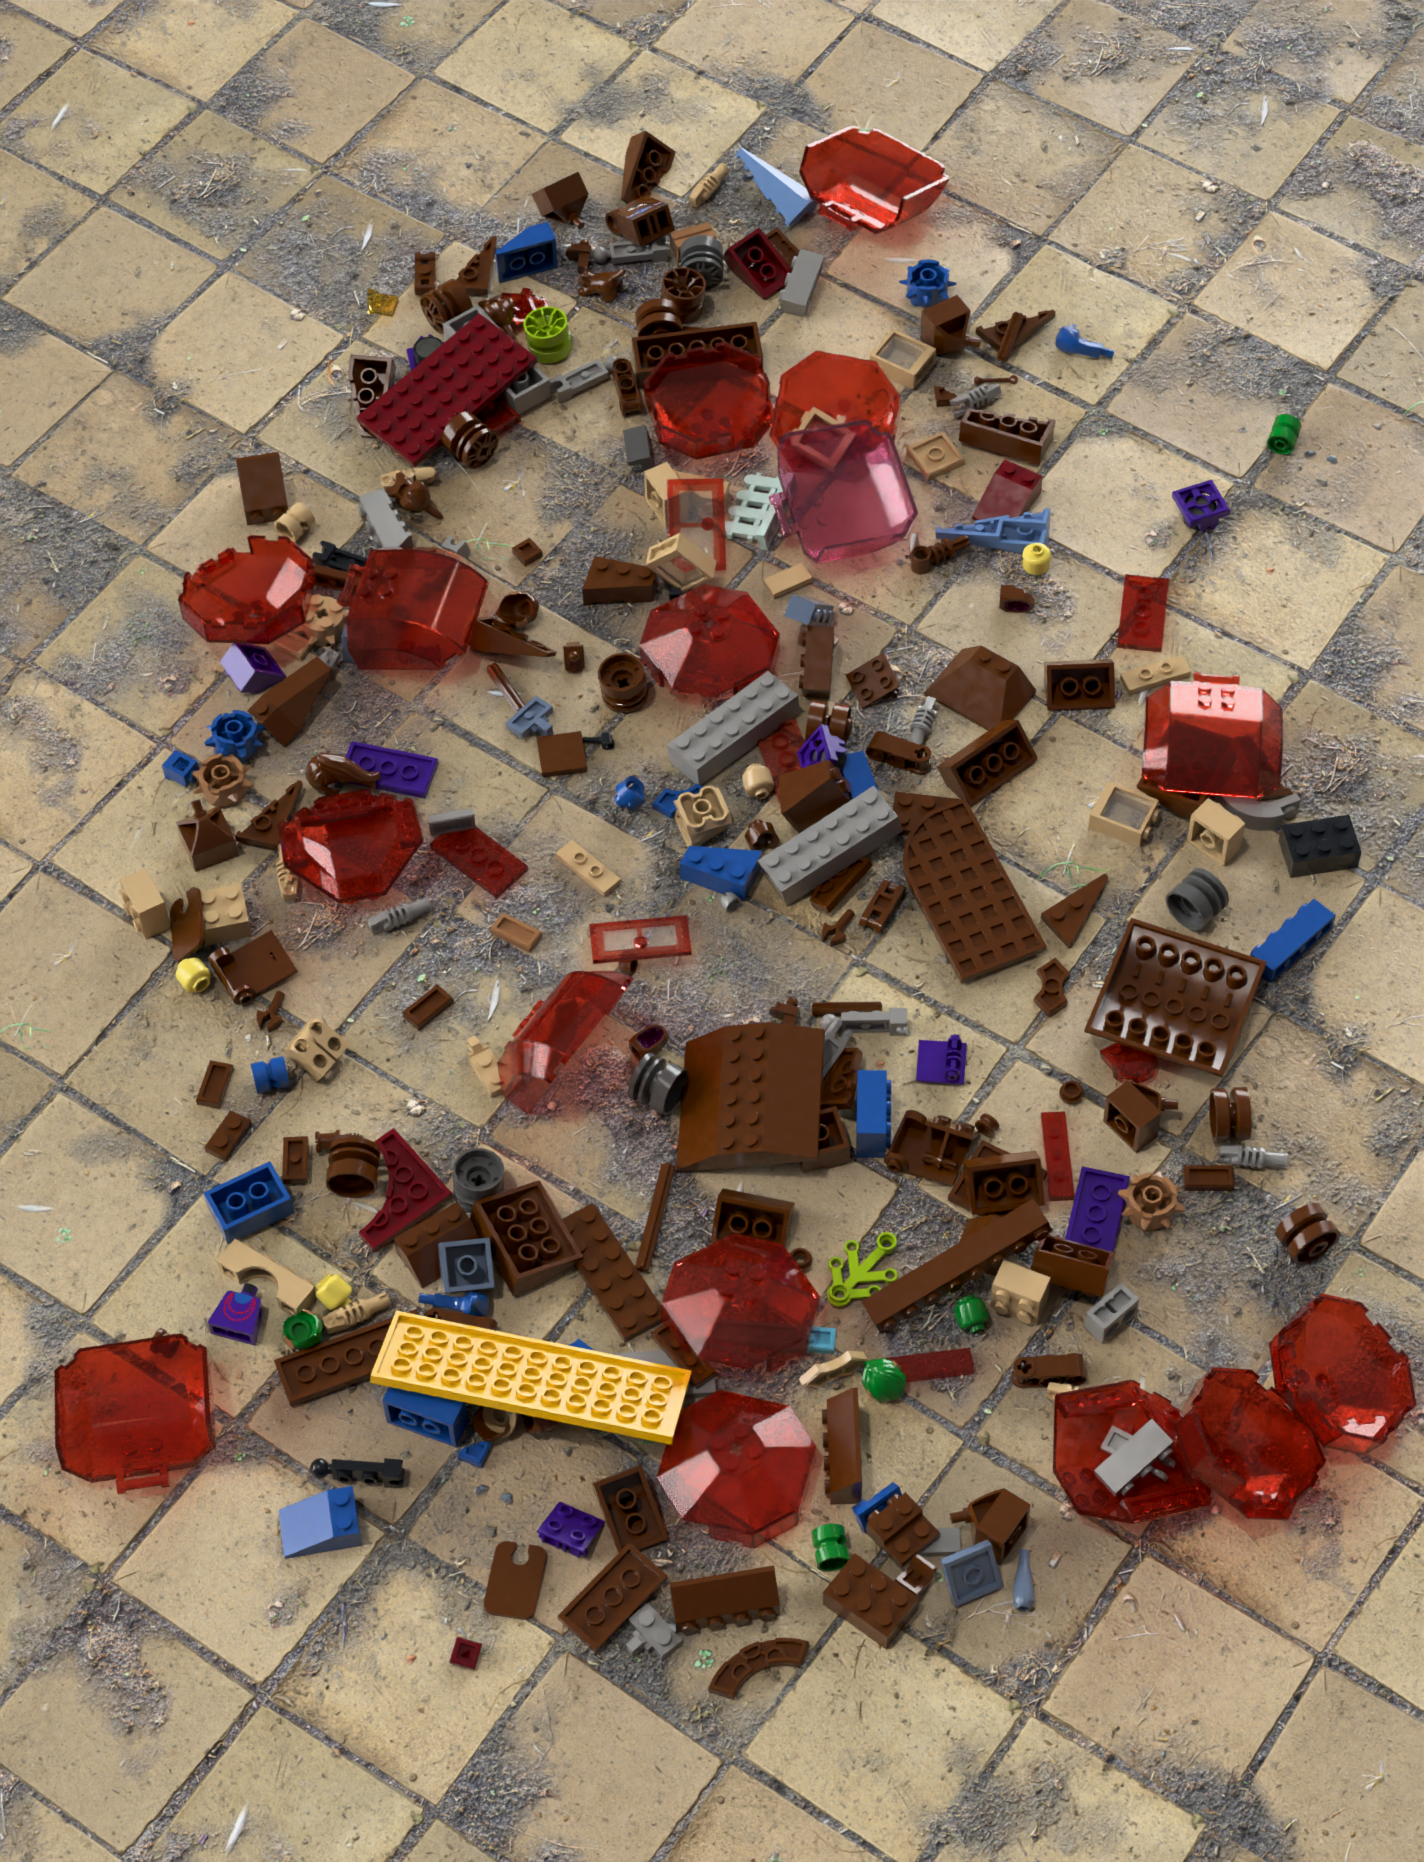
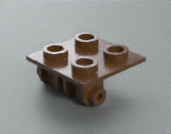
M884 652L846 674L861 709L866 708L885 695L891 699H895L899 695V682Z

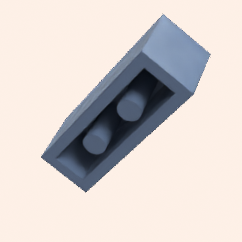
M791 595L784 616L807 625L827 626L833 620L834 606L812 597Z

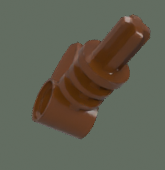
M913 533L909 543L911 570L915 574L923 575L929 572L931 562L936 565L939 561H945L946 558L949 560L953 559L955 552L970 546L968 536L963 535L951 541L948 538H944L941 540V543L937 542L934 546L926 547L919 546L918 534Z

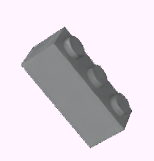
M800 249L798 256H794L791 264L793 270L791 273H787L785 285L787 286L785 290H781L778 299L781 302V311L805 317L823 269V255Z
M1151 1419L1094 1470L1095 1476L1115 1497H1118L1120 1494L1125 1496L1134 1488L1133 1482L1139 1477L1144 1479L1153 1471L1152 1465L1159 1459L1164 1461L1172 1454L1173 1441Z

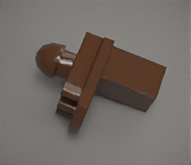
M582 239L579 244L571 243V247L566 249L565 255L569 260L578 261V273L582 274L585 267L590 268L592 260L591 245H589L586 239Z
M580 642L566 643V646H563L565 670L572 673L582 671L585 668L583 644L580 645Z
M790 997L786 1004L777 1002L775 1007H770L769 1014L774 1018L782 1019V1024L796 1025L800 1016L799 1007H797L798 1000L795 997Z

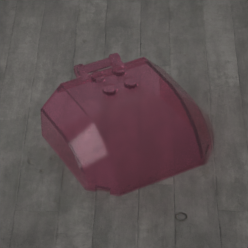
M859 420L787 432L777 446L778 478L783 492L770 495L769 501L774 506L781 527V537L787 538L797 534L803 553L813 562L818 564L869 554L893 545L906 536L911 524L918 515V511L892 435L885 431L884 433L878 431L867 420ZM783 501L787 502L794 525L789 526L782 505Z

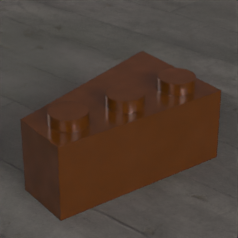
M594 556L582 589L583 606H589L590 603L604 602V605L611 604V601H625V603L653 602L659 586L658 575L647 566Z
M807 625V633H802V646H806L805 654H801L800 667L804 668V675L799 676V689H803V696L830 698L834 627Z

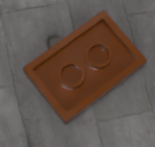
M896 791L893 811L899 817L903 829L898 835L908 836L915 824L927 813L961 799Z

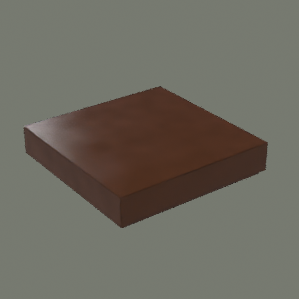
M581 731L536 737L542 778L587 772Z

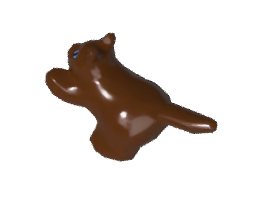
M585 267L584 272L578 279L582 286L578 289V294L587 297L598 293L601 295L603 302L609 303L617 298L616 289L623 284L620 277L626 273V269L623 268L616 272L592 273Z
M497 295L492 299L478 302V305L483 308L490 319L498 327H502L504 332L515 340L514 331L510 324L515 316L514 300L511 297L504 299L503 295Z
M399 472L396 474L395 484L385 489L387 495L399 500L401 506L412 513L425 511L438 519L443 518L441 512L431 505V494L422 481L416 480L412 483L403 473Z

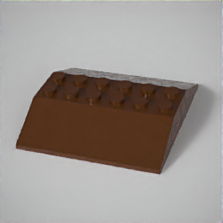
M1131 918L1084 1032L1223 1077L1250 1014L1267 961Z
M764 1022L724 1026L686 1042L684 1069L688 1071V1080L686 1085L682 1087L676 1171L690 1172L818 1161L825 1030Z

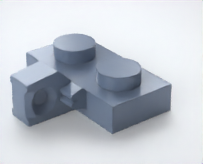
M535 696L505 723L506 729L521 739H524L531 732L533 734L538 732L541 736L553 735V725L548 723L549 719L547 718L553 713V707Z

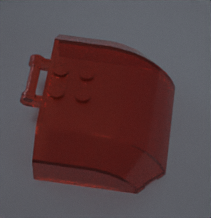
M849 126L807 145L799 170L810 199L821 204L818 214L823 217L827 216L846 226V229L850 232H854L858 226H861L874 234H879L925 212L938 199L949 181L948 174H944V164L879 129L871 128L870 132L859 131L858 126Z
M382 547L370 550L365 567H360L357 564L349 565L348 577L342 593L338 596L337 603L343 607H350L346 618L348 651L358 669L441 670L447 666L446 661L455 655L460 657L466 653L489 585L488 580L472 562L456 553L440 548ZM361 578L355 595L350 596L356 579Z
M1194 671L1193 682L1170 681L1146 697L1143 719L1141 776L1147 780L1152 778L1157 781L1158 787L1163 791L1258 798L1263 795L1264 790L1268 788L1274 790L1280 787L1283 755V708L1263 688L1239 686L1240 675H1206Z
M573 971L566 974L544 1002L540 999L535 1004L530 1014L522 1020L512 1035L514 1039L505 1045V1051L497 1062L502 1095L529 1115L557 1077L553 1071L561 1062L566 1065L604 1015H609L634 979L616 971Z
M181 1333L79 1348L73 1354V1360L66 1366L60 1365L54 1370L55 1447L61 1470L91 1483L116 1479L118 1495L126 1494V1491L155 1486L166 1488L170 1487L169 1471L194 1468L216 1447L214 1399L207 1347L201 1344L197 1346L189 1342L188 1337ZM160 1473L158 1476L125 1480L128 1477Z

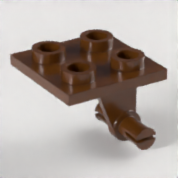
M943 1115L934 1116L926 1120L925 1125L945 1131L946 1134L940 1154L935 1155L925 1151L922 1161L934 1164L939 1169L944 1167L955 1171L958 1161L944 1158L952 1134L972 1140L979 1137L980 1132L974 1130V1125L964 1122L954 1124L951 1123L952 1119Z

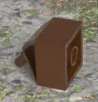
M579 172L531 194L542 217L575 225L578 229L584 227L585 224L581 220L580 213L589 193Z
M958 295L921 311L920 340L936 348V355L969 346L980 347L981 339L973 338L969 335L971 310Z
M200 799L192 801L191 804L195 812L193 816L177 821L176 824L180 839L195 872L239 856L235 838L220 806L206 811L203 810Z
M1127 1080L1106 1096L1103 1122L1137 1153L1158 1137L1162 1111H1165V1109L1178 1110V1100H1168L1166 1097H1161L1158 1092L1151 1088Z
M1003 1488L975 1499L969 1503L967 1508H963L960 1512L950 1513V1520L952 1524L958 1522L970 1523L973 1545L988 1539L992 1544L996 1563L1001 1566L1028 1527L1031 1504Z

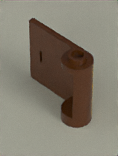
M272 930L232 953L228 948H219L211 953L208 958V962L231 999L238 1005L249 1003L256 996L298 972Z
M907 1110L887 1151L884 1163L893 1172H903L953 1187L963 1166V1160L966 1159L974 1139L970 1140L952 1134L944 1158L958 1161L956 1170L953 1171L944 1167L936 1168L934 1164L922 1161V1157H924L925 1151L935 1155L940 1154L946 1132L925 1125L928 1119L922 1113L915 1110Z

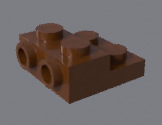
M906 1492L901 1496L898 1494L893 1495L887 1501V1507L881 1512L878 1509L873 1511L867 1518L866 1532L900 1568L904 1567L916 1554H920L940 1537V1532L923 1515V1510Z

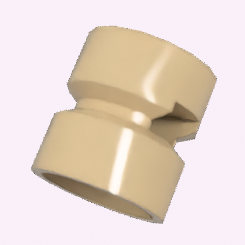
M299 502L290 507L286 512L287 514H283L274 523L278 534L289 543H295L303 535V532L308 531L316 522L312 512Z

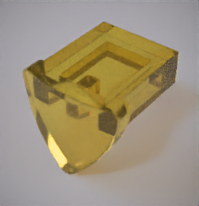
M369 288L367 294L368 313L393 317L399 304L398 296L382 294L376 289Z

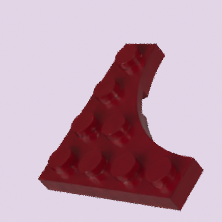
M394 1128L374 1141L380 1147L381 1155L386 1163L389 1174L385 1203L375 1217L359 1231L360 1238L374 1253L453 1198L452 1192Z

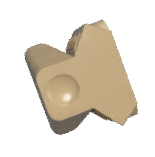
M704 786L697 794L685 792L680 794L677 800L673 801L677 809L675 811V821L687 848L703 844L726 830L728 824L732 823L730 812L718 787Z

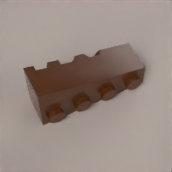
M968 409L961 420L959 441L1040 465L1053 440L1056 420L1048 419V422L1037 421L1038 417L1029 416V419L1015 418V414L997 416L996 412Z

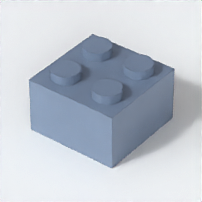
M490 1238L438 1244L443 1294L495 1288Z

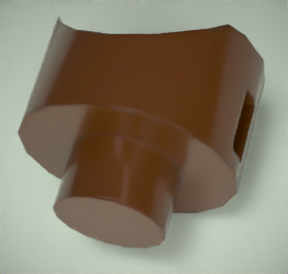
M754 820L748 825L749 829L745 833V839L750 850L775 849L778 846L780 839L772 823Z

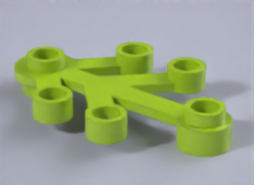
M890 1232L881 1233L877 1238V1248L860 1266L858 1262V1242L855 1240L847 1241L844 1245V1252L848 1256L850 1277L844 1283L841 1273L843 1270V1260L840 1257H832L829 1260V1271L832 1273L833 1285L827 1291V1300L831 1305L844 1307L852 1299H866L871 1296V1292L881 1290L877 1285H872L867 1289H853L858 1283L883 1281L886 1285H889L898 1279V1273L893 1268L869 1272L885 1254H891L896 1250L897 1239L894 1234ZM890 1244L891 1247H883L882 1245ZM854 1246L856 1249L854 1251L848 1250V1247ZM838 1263L840 1264V1266L835 1268L832 1266V1264ZM891 1274L894 1276V1278L888 1279L886 1278V1276ZM842 1294L844 1297L836 1298L835 1295Z

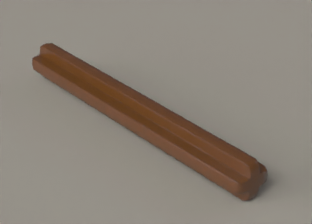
M669 1162L661 1164L635 1265L640 1272L649 1271L675 1171V1166Z

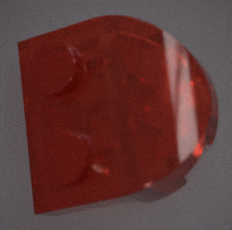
M523 288L520 294L501 293L504 299L511 297L515 303V316L510 323L512 328H524V320L530 312L540 307L549 306L543 296L537 297L533 294V290L529 288Z
M1119 1043L1100 1050L1101 1059L1112 1069L1113 1078L1119 1082L1127 1079L1141 1083L1155 1075V1069L1158 1066L1157 1056Z

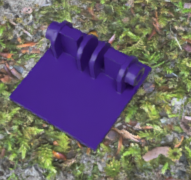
M956 1034L951 1035L948 1041L919 1040L916 1082L964 1085L967 1043H962L960 1036Z
M559 1501L538 1528V1538H541L543 1543H548L554 1547L556 1545L557 1549H560L562 1544H564V1552H567L569 1549V1553L577 1558H586L589 1552L587 1547L603 1527L605 1521Z

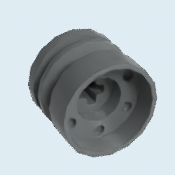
M696 235L685 240L680 247V267H687L698 271L705 279V291L716 288L723 280V246L720 241L707 235Z
M1196 868L1182 880V883L1176 885L1166 895L1165 900L1170 913L1180 924L1192 931H1199L1212 920L1213 916L1220 913L1228 905L1229 896L1226 888L1215 875L1205 869Z
M651 1052L647 1053L641 1059L631 1077L627 1091L628 1097L635 1101L638 1100L643 1105L649 1102L650 1108L661 1114L668 1115L676 1107L682 1096V1087L687 1083L688 1071L674 1063H670L666 1067V1060L664 1058H658L657 1055Z
M474 1148L463 1152L457 1157L453 1164V1196L463 1210L471 1213L474 1201L504 1192V1165L496 1153L485 1148Z

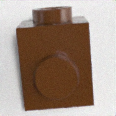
M916 1554L910 1566L895 1579V1582L918 1597L930 1587L937 1568L922 1556Z

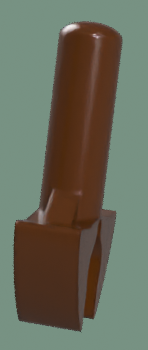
M848 909L835 925L830 926L825 922L822 929V942L827 939V936L835 933V936L830 940V947L843 943L846 940V934L842 933V930L855 916L854 911Z
M276 992L267 1011L257 1010L256 1016L260 1030L263 1027V1023L269 1019L271 1021L267 1027L268 1033L282 1024V1018L276 1014L285 997L283 992Z

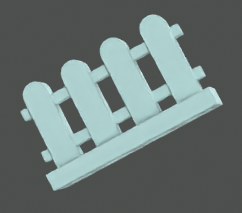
M759 472L756 475H747L744 478V483L749 490L737 492V501L741 506L735 505L729 508V516L734 520L733 522L726 521L721 524L722 533L727 535L728 539L740 537L746 538L748 542L752 543L754 540H757L759 549L768 550L798 488L795 473L786 472L784 478L782 476H777L776 478L765 477ZM756 490L769 491V494L756 492ZM749 505H752V506H758V507H762V508H761V509H755V508H749L748 506H749ZM741 521H746V522H752V523H754V524H753V525H749V524H743V523H740V522H741Z

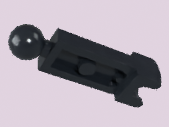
M327 541L320 542L322 553L314 552L312 555L314 565L327 566L331 569L348 571L352 574H357V572L370 574L377 584L385 583L389 577L387 569L384 567L376 568L375 561L336 548L335 544Z
M318 1458L310 1465L311 1474L318 1479L332 1474L334 1480L342 1483H349L351 1481H362L369 1485L383 1483L385 1488H402L405 1469L402 1468L403 1460L388 1458L384 1459V1463L332 1459L331 1464L325 1459Z

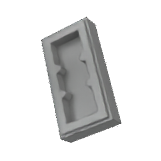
M473 808L427 816L431 836L476 828Z

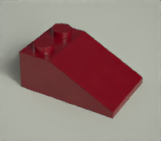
M760 228L729 247L723 255V260L732 272L763 300L785 286L787 273L792 272Z
M1004 459L990 480L972 515V519L982 520L1009 515L1010 518L1023 516L1024 512H1028L1041 494L1043 476Z

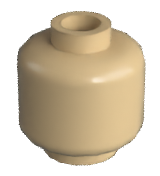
M753 764L746 768L742 775V782L747 795L756 797V799L766 798L774 789V782L769 768L761 764Z

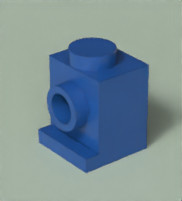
M176 749L162 764L164 776L167 780L171 779L185 787L190 782L194 784L198 780L192 776L194 771L199 770L198 762Z

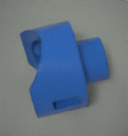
M629 776L616 785L617 795L614 796V800L620 808L627 807L630 810H635L645 803L644 784L636 776Z

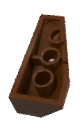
M351 354L348 377L356 416L394 385L396 366L393 358ZM358 423L361 437L377 438Z

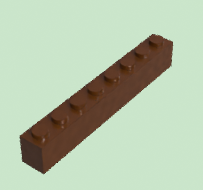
M1033 1198L861 1302L880 1334L884 1331H891L899 1322L906 1318L915 1317L919 1310L938 1303L941 1297L958 1291L966 1282L980 1278L986 1270L991 1267L1000 1266L1003 1260H1006L1011 1255L1022 1253L1028 1245L1045 1239L1053 1230Z

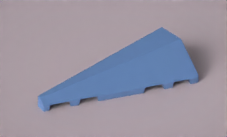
M741 148L736 153V158H741L745 163V170L751 171L754 176L753 181L767 200L773 201L776 205L775 211L784 216L786 219L785 224L788 227L800 222L803 215L815 210L821 197L744 148Z
M1046 508L1043 512L1031 514L1029 511L1024 512L1023 516L1010 518L1009 515L976 520L975 524L963 526L962 523L955 524V527L948 529L937 527L935 531L936 539L948 538L951 541L966 535L969 538L970 545L1023 554L1025 547L1032 543H1042L1048 546L1051 512L1050 509Z

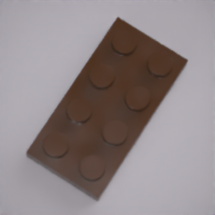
M628 1543L557 1616L558 1620L597 1653L628 1621V1618L635 1614L665 1583L668 1575L631 1543Z

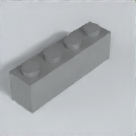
M384 488L359 496L360 505L357 506L361 518L365 517L367 531L369 534L373 533V542L376 549L380 548L381 550L380 556L383 563L388 564L391 571L415 564L412 535L410 531H406L405 523L400 521L399 513L396 509L394 510L393 504Z

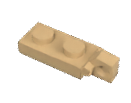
M475 1035L466 1039L468 1042L467 1047L470 1050L467 1053L469 1063L490 1097L492 1098L513 1088L512 1082L492 1050L486 1044L481 1046Z

